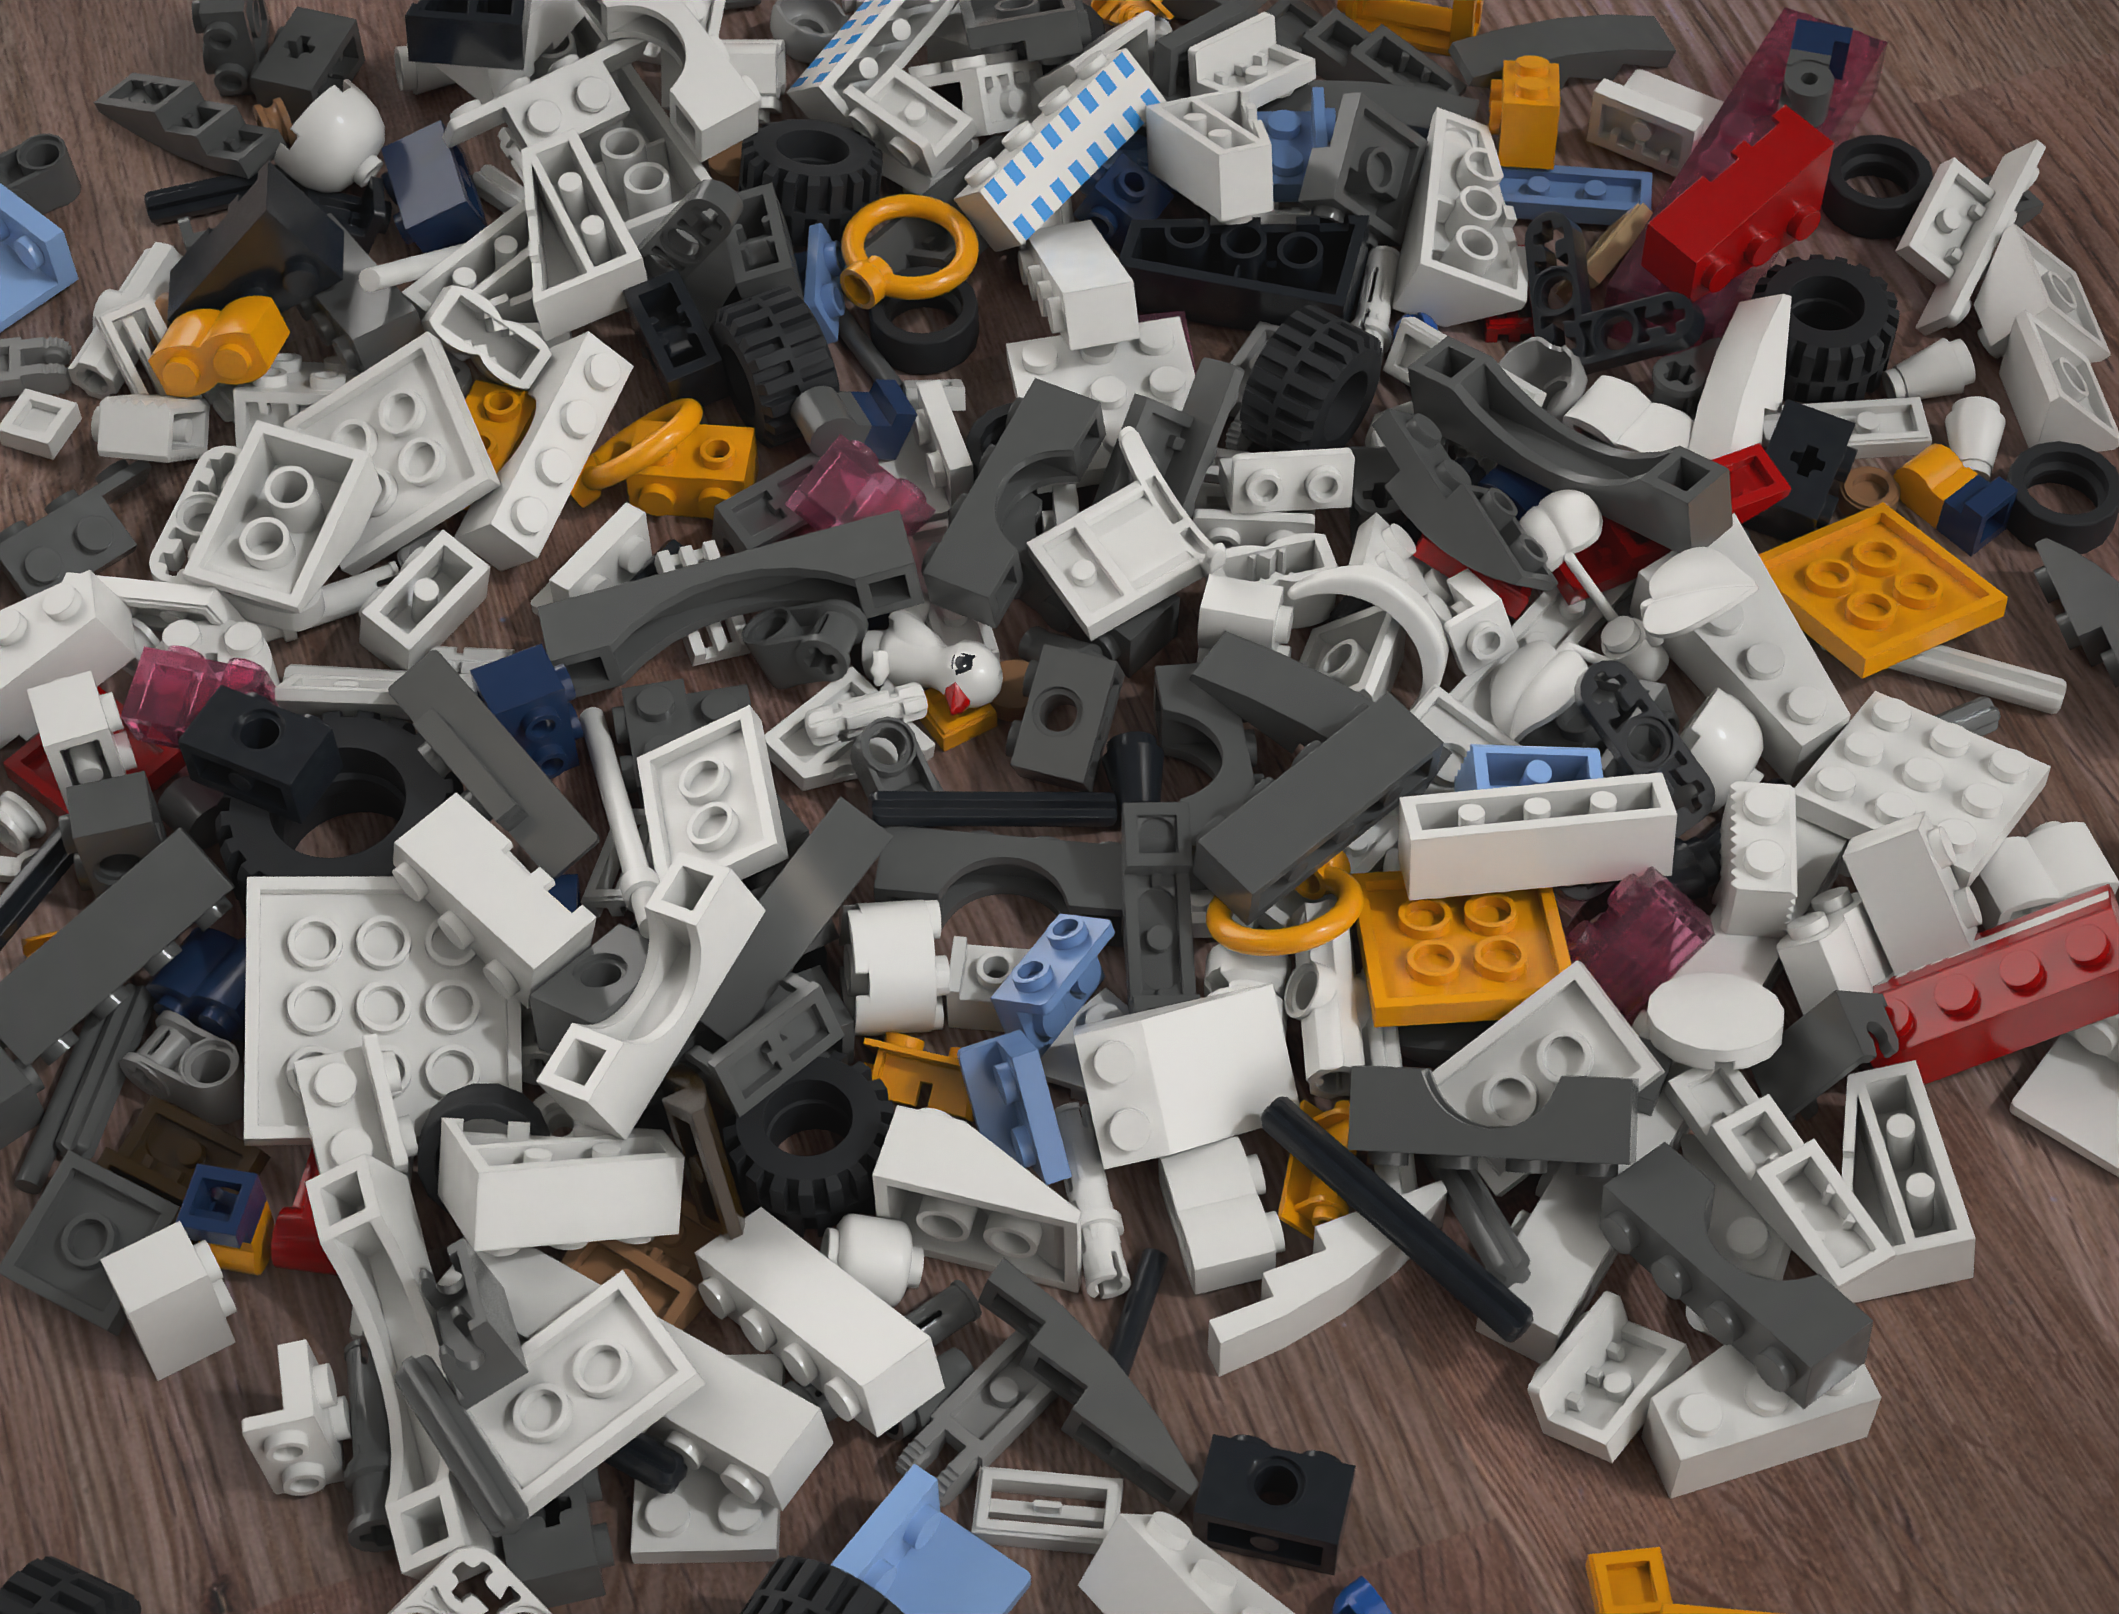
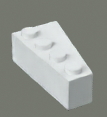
M1734 513L1732 514L1733 526L1713 542L1709 548L1726 555L1756 582L1759 590L1703 626L1678 637L1665 638L1662 646L1667 651L1668 656L1706 697L1715 688L1719 687L1725 693H1730L1755 716L1763 736L1761 756L1788 785H1791L1807 774L1848 724L1851 714ZM1671 551L1638 572L1630 605V614L1643 622L1640 605L1643 601L1652 598L1649 592V582L1652 576L1665 562L1679 553Z

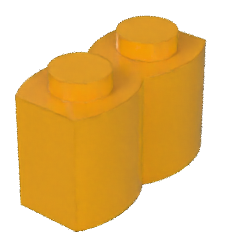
M246 296L230 302L222 311L196 309L177 317L169 326L148 362L167 395L173 397H193L209 391L218 382L238 385L259 379L270 369L291 332L271 297Z

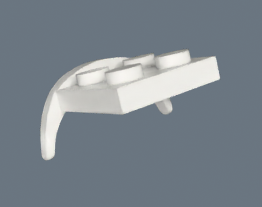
M1127 426L1119 432L1118 440L1134 482L1026 543L1030 558L1091 641L1197 580L1209 576V574L1222 568L1226 562L1224 544L1217 543L1214 545L1195 525L1162 477L1140 434L1131 426Z
M1376 512L1358 527L1349 565L1323 570L1307 576L1292 585L1287 595L1293 601L1316 594L1330 593L1353 596L1376 605L1398 621L1413 640L1422 665V688L1409 710L1411 711L1434 684L1440 687L1450 648L1443 626L1446 621L1453 618L1449 607L1455 604L1446 581L1449 578L1413 556L1416 552V547L1408 533L1397 524L1389 525Z

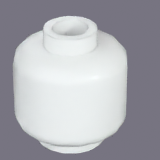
M853 1213L844 1216L836 1229L827 1227L825 1230L820 1253L892 1308L899 1304L906 1288H918L923 1272L924 1250L922 1247L912 1246L911 1232L906 1223L897 1219Z

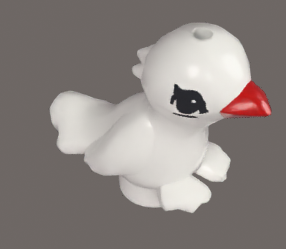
M923 589L922 593L925 603L890 612L888 617L889 628L887 630L867 631L862 644L863 669L868 679L873 680L876 686H881L879 691L887 690L889 695L895 693L894 687L912 682L919 683L923 689L934 688L945 696L950 714L953 716L963 713L967 708H978L992 702L1001 690L1003 681L1001 664L989 648L979 642L963 640L946 647L941 638L925 625L926 617L931 608V601L929 595Z

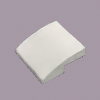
M292 674L275 687V701L281 708L299 715L311 714L322 716V713L341 711L344 717H356L358 710L379 713L381 718L390 719L393 716L398 719L411 720L388 692L390 685L399 678Z

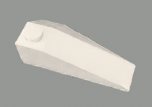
M1437 107L1432 116L1427 137L1428 144L1400 252L1392 309L1409 315H1418V312L1426 313L1433 318L1437 325L1449 327L1521 310L1527 302L1528 270L1525 246L1517 245L1513 226L1517 221L1513 206L1505 205L1499 185L1504 175L1489 126Z

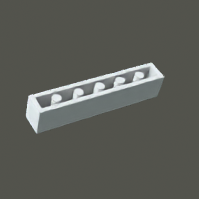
M523 1247L518 1252L507 1256H493L476 1251L477 1255L505 1289L521 1345L601 1286L534 1247ZM452 1265L437 1284L441 1286L454 1285L461 1279L462 1274L455 1271ZM659 1318L706 1384L642 1433L647 1432L652 1436L655 1434L663 1439V1445L682 1455L684 1463L688 1468L698 1470L701 1465H704L719 1474L723 1484L739 1498L749 1503H755L760 1498L783 1511L833 1445V1440L821 1408Z

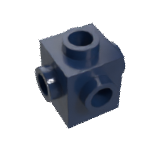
M1122 152L1108 170L1102 165L1078 189L1086 198L1072 215L1080 221L1091 220L1107 244L1121 254L1131 220L1157 219L1175 195L1155 180L1145 168L1137 165Z

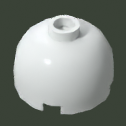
M349 79L343 80V92L333 85L303 112L290 128L297 134V140L290 150L281 143L274 158V162L283 171L306 188L322 193L342 191L354 182L360 187H364L368 184L370 177H375L383 166V162L377 156L385 141V126L376 106Z
M1719 687L1715 688L1683 727L1685 729L1679 735L1710 777L1715 788V802L1710 813L1716 812L1726 804L1731 784L1736 781L1760 783L1764 777V774L1755 768L1763 751L1762 730L1755 716L1730 693H1725ZM1673 756L1664 767L1650 773L1662 772L1663 776L1667 778L1674 788L1675 794L1671 799L1675 809L1685 806L1692 813L1695 808L1692 805L1691 798L1698 792L1692 783L1680 786L1668 771L1680 766L1677 759Z

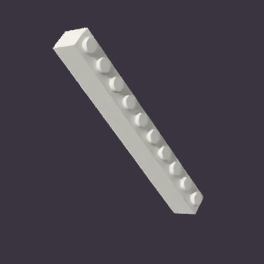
M1796 816L1797 898H1795L1793 913H1791V921L1805 915L1813 908L1810 901L1815 896L1830 890L1839 875L1843 861L1842 856L1848 843V839ZM1719 881L1711 901L1712 904L1716 905V908L1709 918L1701 914L1696 918L1683 950L1688 952L1681 965L1670 962L1657 988L1662 983L1681 975L1713 972L1733 974L1757 982L1771 991L1784 969L1776 949L1778 942L1782 938L1725 934L1720 929L1722 908H1720L1721 886ZM1642 1009L1635 1019L1632 1029L1638 1036L1650 1040L1649 1027L1646 1023L1647 1011ZM1673 1061L1652 1116L1638 1112L1636 1162L1664 1142L1669 1144L1674 1150H1679L1683 1133L1688 1134L1690 1127L1667 1098L1664 1089L1668 1080L1692 1067ZM1550 1161L1548 1163V1173L1542 1174L1537 1185L1535 1195L1540 1197V1200L1533 1212L1529 1213L1521 1210L1511 1225L1513 1232L1530 1258L1528 1269L1531 1275L1524 1284L1515 1283L1508 1289L1532 1309L1534 1320L1531 1326L1518 1340L1509 1343L1505 1342L1479 1318L1477 1319V1332L1540 1364L1549 1360L1573 1331L1576 1321L1586 1310L1619 1253L1610 1245L1599 1228L1603 1185L1614 1177L1575 1175L1576 1162ZM1618 1165V1175L1631 1165Z

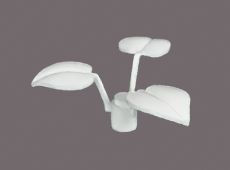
M1567 489L1551 493L1543 498L1538 506H1533L1520 519L1519 523L1526 534L1534 538L1547 553L1548 561L1546 565L1550 571H1554L1565 561L1574 576L1607 619L1608 623L1601 633V648L1605 656L1569 641L1563 643L1557 650L1544 640L1530 642L1518 649L1502 664L1493 681L1490 704L1496 728L1519 743L1527 734L1561 715L1575 702L1574 688L1577 679L1588 668L1585 661L1596 664L1600 661L1614 660L1627 666L1637 679L1655 682L1666 671L1669 663L1668 653L1662 646L1665 638L1684 635L1721 616L1758 591V585L1748 574L1720 551L1709 547L1691 548L1673 556L1652 576L1649 582V592L1652 598L1643 601L1640 605L1643 622L1629 616H1618L1575 556V553L1591 546L1601 535L1603 519L1599 507L1588 495L1577 490Z

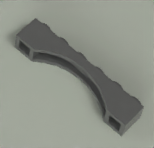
M1450 336L1445 337L1407 367L1414 415L1419 413L1429 418L1438 427L1443 437L1554 492L1567 489L1583 492L1597 504L1602 516L1677 553L1696 547H1709L1733 526L1729 468L1682 446L1660 452L1639 453L1613 448L1587 438L1561 423L1536 404L1507 375L1492 356Z
M898 509L717 559L688 565L654 576L629 581L591 593L566 598L539 606L537 609L547 655L553 666L561 663L564 664L572 680L577 698L624 685L646 662L670 644L702 627L734 616L763 611L776 606L791 607L822 602L827 599H842L857 606L868 619L925 602L915 560L900 510Z

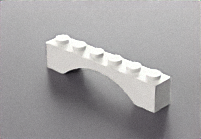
M364 1153L306 1181L305 1184L320 1245L336 1270L356 1311L369 1344L382 1388L391 1447L390 1485L385 1509L401 1573L421 1581L448 1554L458 1548L470 1545L485 1547L504 1563L506 1559L502 1536L497 1538L488 1532L395 1383V1373L403 1367L402 1362L411 1356L417 1358L426 1354L434 1359L456 1394L454 1384L444 1373L439 1358V1348L443 1345L436 1318L438 1314L425 1298L419 1281L421 1270L426 1269L432 1274L433 1272L408 1177ZM462 1561L456 1565L453 1572L459 1581L458 1583L491 1568L483 1561L474 1568L467 1566Z

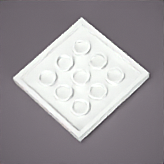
M394 876L247 877L244 1146L312 1145L294 1071V1062L362 1046V1036L374 1033L377 1034L381 1052L393 1050L395 1053L402 1090L392 1092L391 1094L397 1117L410 1115L417 1143H419L421 1130L431 1108L451 1091L476 1083L501 1084L522 1093L521 1001L515 995L510 999H506L497 992L483 973V967L486 966L484 961L470 946L465 950L456 947L447 938L437 922L441 915L425 898H422L419 902L413 900L400 887ZM472 1119L464 1122L463 1132L507 1134L508 1125L493 1119Z

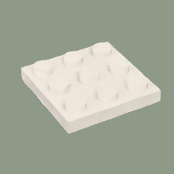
M1180 316L1140 322L1139 339L1070 351L1061 335L1006 344L1007 362L1016 398H1024L1032 382L1037 378L1101 402L1106 436L1080 482L1046 485L1037 489L1038 494L1052 492L1053 485L1076 484L1078 488L1101 483L1134 394L1149 397L1182 412L1194 381L1195 373Z
M428 331L283 423L286 429L370 452L382 491L359 541L339 564L342 571L352 576L368 569L501 486L441 341Z
M1874 691L1794 788L1796 792V816L1850 840L1857 835L1926 811L1933 829L1942 826L1951 841L1956 864L1950 867L1961 889L1967 886L1970 887L2045 787L2051 766L2028 757L2018 750L2007 748L1972 733L1958 724L1949 723L1914 708L1902 700Z

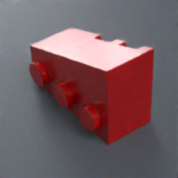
M1785 104L1772 115V121L1776 124L1772 130L1753 146L1743 140L1731 151V157L1736 160L1712 182L1704 176L1699 178L1648 223L1641 266L1672 292L1683 294L1695 302L1710 292L1716 293L1722 290L1731 279L1751 267H1759L1765 264L1774 253L1794 241L1805 240L1815 231L1821 220L1820 209L1835 143Z

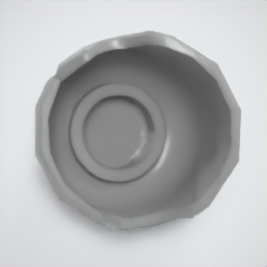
M777 0L771 11L770 31L774 39L785 41V50L789 57L793 60L811 64L851 16L845 15L841 6L834 0Z
M1532 337L1512 347L1498 363L1505 370L1547 393L1542 408L1561 423L1564 415L1585 393L1588 382L1587 375L1580 358L1575 356L1566 345L1559 347L1549 343L1542 337Z

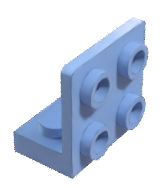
M0 183V332H2L79 279L64 231Z
M913 1464L831 1563L832 1566L842 1569L876 1589L904 1614H1009L1031 1585V1575L1026 1569L940 1512L938 1479L916 1464Z

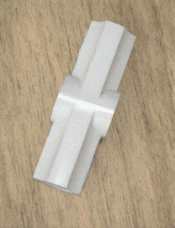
M155 242L152 248L144 250L119 291L107 289L99 296L93 312V331L68 368L72 383L80 386L89 396L104 399L110 396V394H117L125 381L94 321L95 316L147 293H150L155 303L162 293L169 292L170 270L183 257L174 246ZM141 310L134 313L133 316L151 352H154L156 348L150 341L149 324ZM118 320L113 325L135 365L139 356L121 320Z
M1327 899L1318 903H1304L1292 914L1293 926L1307 923L1322 916L1336 904V901ZM1351 927L1342 935L1324 945L1295 953L1296 968L1287 982L1284 993L1286 1013L1292 1018L1301 1020L1306 1081L1309 1082L1310 1094L1328 1100L1339 1096H1350L1351 1066L1365 1065L1361 1029L1365 1026L1371 1014L1366 979L1356 976Z

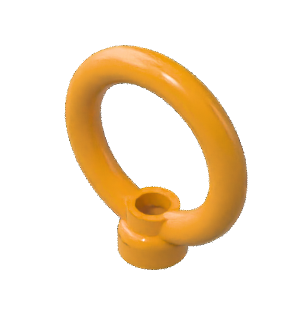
M901 194L880 198L867 204L855 213L844 229L841 250L847 268L840 274V284L852 303L867 310L874 307L885 296L903 300H921L940 296L959 286L972 273L979 254L976 232L969 220L960 211L939 199L915 194ZM902 217L921 218L945 228L955 241L956 253L952 261L945 268L935 273L915 277L893 274L890 266L882 258L875 255L868 258L864 250L865 238L875 226L887 220Z
M682 398L667 403L639 418L638 420L667 423L633 448H631L637 420L615 434L589 455L570 493L582 508H585L601 496L602 489L613 486L635 475L666 455L686 439L699 425L703 416L701 404L692 398Z
M1342 850L1295 888L1301 896L1311 900L1320 899L1327 894H1333L1337 898L1336 904L1322 916L1307 923L1288 928L1253 929L1234 922L1232 919L1234 913L1214 895L1206 911V925L1211 936L1218 943L1238 953L1255 956L1295 954L1324 945L1346 932L1355 923L1362 911L1363 892L1356 879L1350 875V862Z

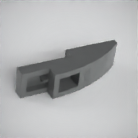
M1387 409L1372 424L1400 469L1385 485V488L1404 514L1427 538L1465 566L1488 577L1514 585L1551 591L1558 584V581L1546 565L1548 561L1547 553L1534 538L1526 534L1515 517L1518 511L1513 501L1497 488L1489 489L1471 485L1468 473L1449 457L1440 443L1442 434L1429 418L1419 413L1413 415Z
M2047 538L2036 542L2035 546L2044 566L2033 570L2047 602L2051 603L2060 599L2066 611L2055 616V619L2069 650L2082 646L2091 667L2104 662L2115 688L2119 687V582L2097 564L2068 547Z

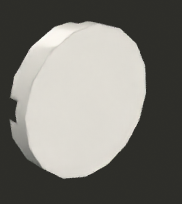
M1702 972L1681 975L1662 983L1649 996L1646 1023L1649 1027V1038L1654 1047L1676 1062L1696 1069L1715 1070V1061H1733V1069H1745L1769 1059L1782 1045L1784 1008L1775 994L1757 982L1733 974Z

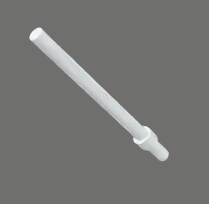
M589 707L581 713L580 723L623 872L620 880L622 897L627 909L635 914L640 934L649 939V926L644 907L660 883L659 876L648 866L604 713L597 707Z

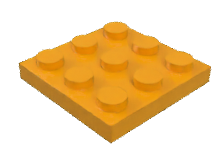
M1884 502L1758 554L1802 631L1861 679L1997 620L2005 614L2008 596Z
M1401 871L1350 874L1359 883L1363 892V908L1355 921L1374 1028L1500 1020L1571 965L1553 887L1409 901Z

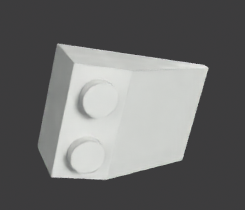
M256 420L182 573L184 579L200 585L216 587L224 592L300 614L359 541L381 494L382 487L370 452Z
M1272 982L1074 1027V1040L1104 1170L1172 1155L1263 1128L1260 1119L1263 1111L1280 1096L1288 1097L1300 1107Z
M897 1105L872 1175L876 1216L886 1219H897L906 1223L911 1232L912 1246L922 1247L924 1256L993 1272L1002 1259L1005 1258L1035 1283L1078 1293L1082 1282L1081 1212L967 1122L952 1118L949 1114L934 1108L916 1110Z

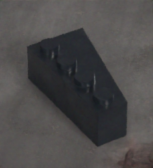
M1349 215L1348 223H1320V216H1296V224H1261V217H1253L1251 221L1237 225H1209L1207 218L1131 220L1119 261L1133 280L1136 307L1140 311L1173 317L1180 316L1183 319L1253 331L1259 321L1281 326L1295 311H1300L1307 305H1315L1350 323L1368 258L1370 215Z

